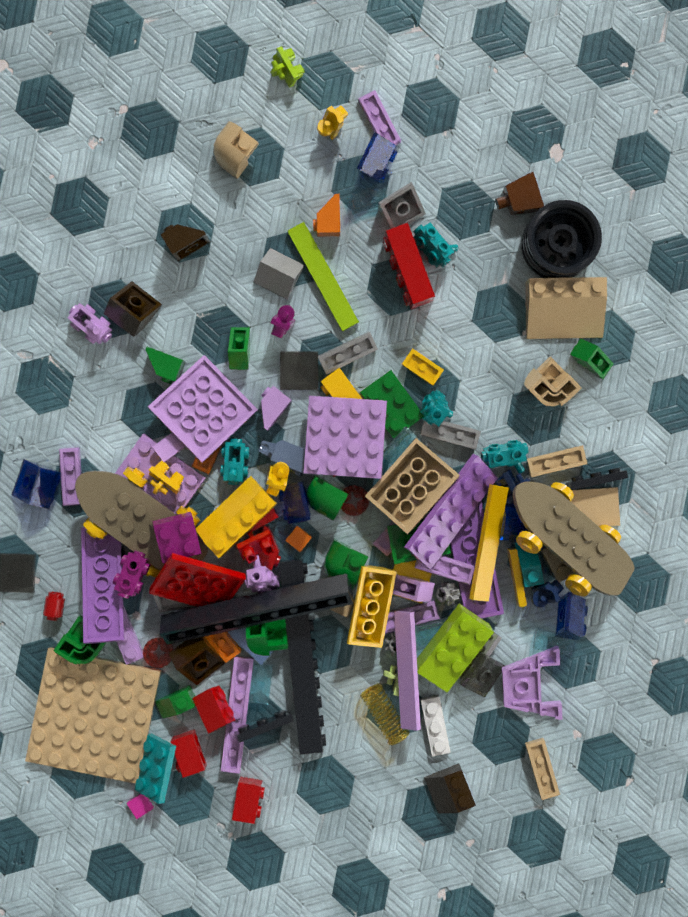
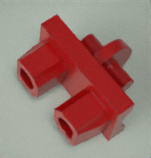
M269 530L254 536L250 531L248 532L250 538L236 544L242 559L246 560L249 564L256 561V554L263 552L264 555L274 553L273 547L275 544Z

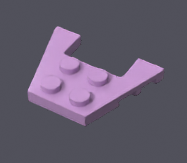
M558 646L501 668L504 707L524 712L530 711L541 716L547 715L562 720L561 701H541L540 667L560 665V649Z

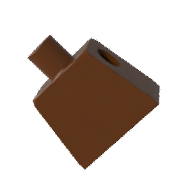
M534 172L507 184L503 189L504 196L495 199L497 209L500 210L508 207L510 215L534 213L544 206Z

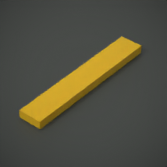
M489 484L469 599L489 602L509 487Z

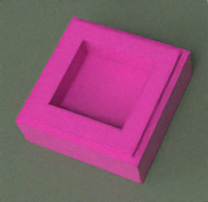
M138 794L126 803L136 819L154 808L149 798L142 794Z

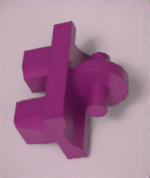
M290 305L280 307L278 313L272 318L270 322L274 325L271 332L272 335L282 338L294 326L296 321L293 319L295 311Z

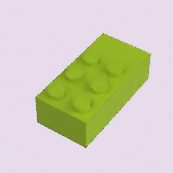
M459 603L418 656L417 673L445 692H448L493 635L494 631L490 624Z

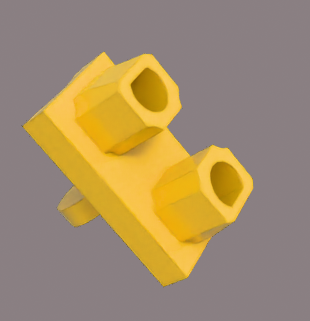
M340 105L336 109L332 106L327 108L323 119L317 125V131L320 135L330 136L331 140L337 137L340 128L344 124V119L348 116V112L343 106Z
M160 461L155 467L151 466L148 470L149 475L155 479H152L149 483L155 487L152 492L155 495L159 491L166 495L169 490L177 495L184 476L175 472L171 478H168L165 473L168 471L169 466L163 461Z
M277 462L270 466L266 484H268L266 493L277 497L280 490L285 491L289 474V466L286 463Z

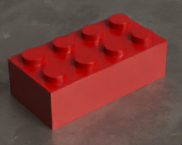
M408 222L386 230L382 242L386 253H390L389 262L392 270L397 272L396 281L398 287L404 290L403 300L405 305L410 306L412 310L431 303L435 298V294Z

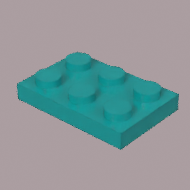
M150 733L143 744L144 754L143 759L139 763L140 774L136 780L134 790L161 804L165 802L176 745Z

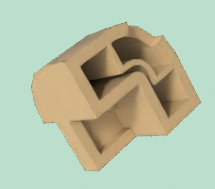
M228 121L215 140L213 153L217 163L238 179L248 166L247 159L259 143L245 133L240 126Z
M549 357L536 370L533 368L524 382L525 387L546 406H562L581 389L580 385L552 357Z

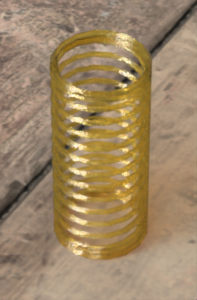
M377 683L362 692L360 697L363 699V702H366L365 706H368L367 709H371L372 717H375L376 724H380L381 732H384L385 739H388L387 743L392 746L403 741L410 734V731L408 729H401V723H398L400 721L399 713L396 712L392 701H389L390 698L387 697L385 690H382L383 686L381 683ZM399 730L398 732H396V733L393 734L392 736L388 737L390 734H392V733H394L395 731Z

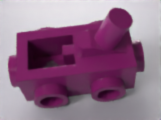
M135 550L134 553L128 552V555L122 557L120 566H123L120 574L117 573L113 580L114 590L118 591L117 595L129 598V596H136V593H140L143 586L141 582L143 575H147L150 569V564H148L150 559L145 557V553ZM133 561L137 563V567L135 569L131 568V563Z

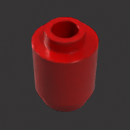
M48 592L43 610V615L47 616V620L58 621V618L63 617L64 593Z

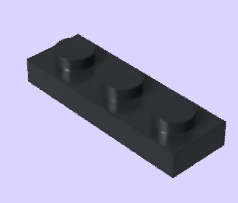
M620 467L609 469L607 474H602L600 471L590 473V477L584 479L583 476L572 477L571 481L566 482L571 490L626 479L628 474L627 470H620Z
M281 710L274 713V716L271 718L263 717L256 720V724L251 726L249 724L240 726L234 734L236 740L240 743L294 720L289 711Z

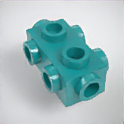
M431 222L425 226L421 224L413 231L415 234L413 238L418 250L423 251L427 256L428 263L436 268L446 266L451 261V255L458 251V245H449Z
M438 390L432 391L430 395L427 394L424 397L420 412L424 415V421L430 425L434 423L439 427L446 417L451 418L453 416V411L448 407V402L445 399L446 396Z
M231 439L230 442L225 443V446H222L221 456L225 457L224 465H221L220 476H223V481H228V485H239V482H244V478H248V466H245V459H249L250 448L246 447V443H242V439ZM234 449L239 450L240 453L238 456L233 455Z
M510 440L506 444L501 445L491 444L483 448L481 459L489 468L505 465L508 467L514 466L518 473H522L525 469L521 462L527 461L528 445L518 440Z

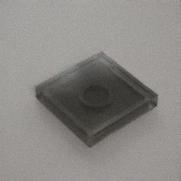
M318 351L280 352V390H319Z
M0 553V592H35L36 554Z
M481 651L459 684L470 691L486 697L502 673L501 668L505 665Z

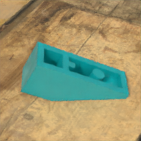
M525 526L512 528L514 548L518 551L524 587L544 584L538 553L526 552L516 542L519 533L528 530Z

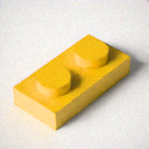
M413 348L401 364L432 386L444 371V369Z

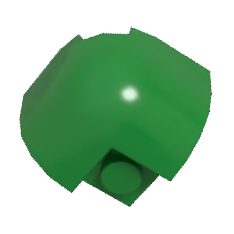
M314 475L307 489V501L316 512L334 521L348 494Z
M333 539L324 560L325 573L328 578L347 574L353 590L359 579L361 566L365 565L368 556L352 549L347 544Z
M80 615L70 630L63 635L53 651L73 664H86L93 661L100 654L107 642L84 644L83 616Z
M285 619L246 627V641L250 651L258 655L270 656V651L288 649Z

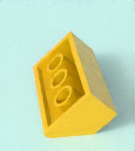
M250 476L196 528V532L208 548L218 558H221L278 503Z
M371 565L361 566L347 644L382 648L396 571Z

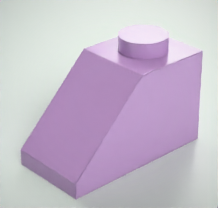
M274 386L272 388L267 387L261 395L263 397L261 404L264 428L268 431L292 402L291 399Z
M396 574L393 594L418 602H431L435 583Z

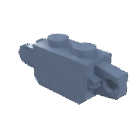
M284 440L277 442V444L262 441L259 452L271 458L270 460L274 461L273 465L277 462H284L292 469L291 473L302 476L305 460L304 448Z

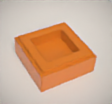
M297 525L285 541L301 552L312 536Z

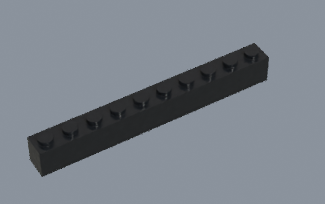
M303 558L279 562L282 587L307 583L305 582V574H308L307 563H303ZM309 614L285 619L300 755L323 752V746H326V735L322 734L321 727H324V716L320 715L319 708H322V697L317 694V689H320V679L315 675V670L318 669V660L313 657V651L316 650V641L311 638V632L314 631L313 620L309 619Z
M343 574L161 615L160 635L168 645L353 604L352 585L348 575Z

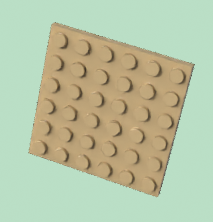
M48 648L25 761L136 783L140 774L139 763L143 759L144 754L143 744L149 734L162 670L134 664L126 665L124 662L96 657L93 661L86 664L76 665L53 651L55 648Z

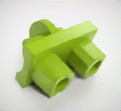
M280 46L276 48L277 52L272 57L274 61L271 62L273 68L270 73L273 77L279 76L280 80L285 79L290 88L303 76L305 71L300 64L292 65L291 62L295 60V53L292 48L284 50Z

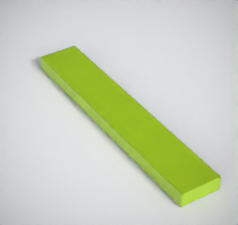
M305 222L287 230L342 332L358 324L359 321Z

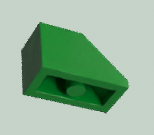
M231 327L228 345L229 369L249 370L250 327Z
M581 338L570 353L578 364L601 379L605 378L614 364L597 345Z
M148 346L145 350L156 375L161 377V381L172 384V381L175 382L182 373L185 361Z
M188 685L156 700L155 703L164 719L194 708L195 703L192 698L195 697L191 686Z

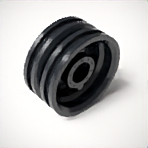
M572 200L550 202L536 212L524 229L521 239L523 258L528 267L542 278H573L590 265L598 255L602 243L601 227L592 211L581 203ZM565 221H569L571 226L566 225ZM551 223V229H547L545 224ZM577 236L582 237L581 243L577 242ZM559 240V243L561 242L562 245L559 246V244H556L555 242ZM538 241L545 244V246H538ZM551 255H554V263L549 260ZM569 255L574 256L575 260H570Z

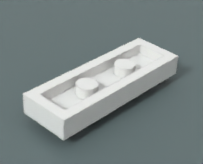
M440 696L421 698L432 757L451 753Z

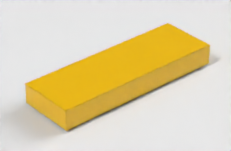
M507 548L516 604L519 607H524L527 605L518 551L515 548Z

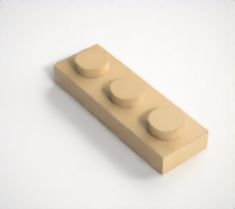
M583 445L527 458L526 461L530 477L587 464Z
M544 738L526 742L525 746L541 800L560 795Z

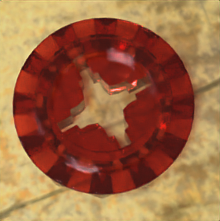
M356 485L346 487L343 491L348 496L341 507L342 511L350 516H358L364 513L369 506V500L365 497L367 492L362 487ZM352 492L355 498H362L357 502V509H355L352 503L346 504L348 500H351Z
M161 637L152 638L144 646V660L154 668L167 666L172 661L169 653L173 650V645H167ZM160 645L161 651L165 653L161 654L158 660L157 654L151 651L157 650Z

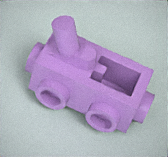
M79 303L73 306L67 318L72 321L70 325L78 332L82 330L86 333L85 338L93 344L95 342L101 344L102 342L106 343L111 338L112 334L110 332L112 329L109 327L111 323L102 316L99 319L94 315L96 311L88 304L84 306ZM86 315L88 319L82 322V317Z
M256 555V561L252 562L254 568L246 570V587L251 588L252 592L258 593L277 589L280 586L278 576H275L266 566H261L259 555Z

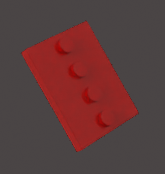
M172 553L150 586L149 594L197 607L231 600L246 580V574Z

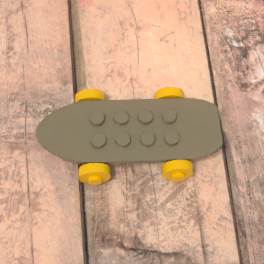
M127 466L123 472L127 478L106 471H87L82 473L75 482V489L79 503L89 517L83 523V526L87 529L86 532L93 538L98 537L100 539H104L109 533L132 551L137 550L145 553V557L150 559L148 563L150 564V569L146 576L149 577L151 575L156 578L165 563H162L152 521L175 516L176 514L140 488H143L148 480L144 477L145 474L136 467L133 469ZM180 506L176 513L179 515L191 512L196 527L201 521L196 516L198 513L191 507L185 508ZM197 533L201 554L190 556L189 558L202 561L208 553V547Z
M538 482L518 484L513 490L514 505L520 520L528 531H521L516 538L517 544L524 551L532 554H537L544 545L576 574H570L565 581V585L575 595L587 596L591 588L609 596L621 594L635 567L630 556L619 545L621 540L620 533L608 525H600L598 527L571 503L574 494L569 487L562 483L554 482L551 486Z

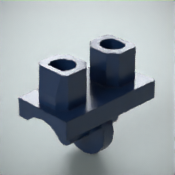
M508 469L496 480L498 486L510 487L512 492L508 493L506 502L508 505L514 504V488L520 483L530 482L531 480L529 477L523 479L521 473L514 476L512 470Z
M554 580L552 583L547 581L544 584L535 585L531 588L534 592L531 596V602L538 608L546 606L547 603L558 602L561 599L558 594L564 590V587L558 580Z

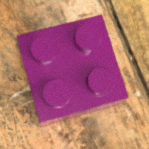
M191 512L152 521L162 563H166L172 553L185 557L201 554Z

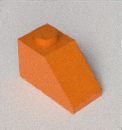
M335 194L319 210L317 219H313V231H317L318 237L340 236L339 194Z

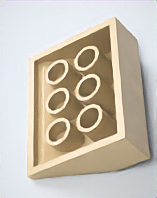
M607 277L529 278L525 282L526 339L603 338L607 303Z
M416 438L365 497L409 535L460 475Z

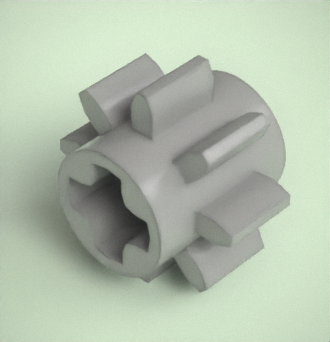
M442 582V587L437 588L436 591L437 599L442 605H455V600H459L460 597L459 588L455 586V583Z
M391 632L390 639L385 638V642L389 643L385 650L390 649L391 656H393L394 653H397L396 648H393L392 642H396V635H393Z

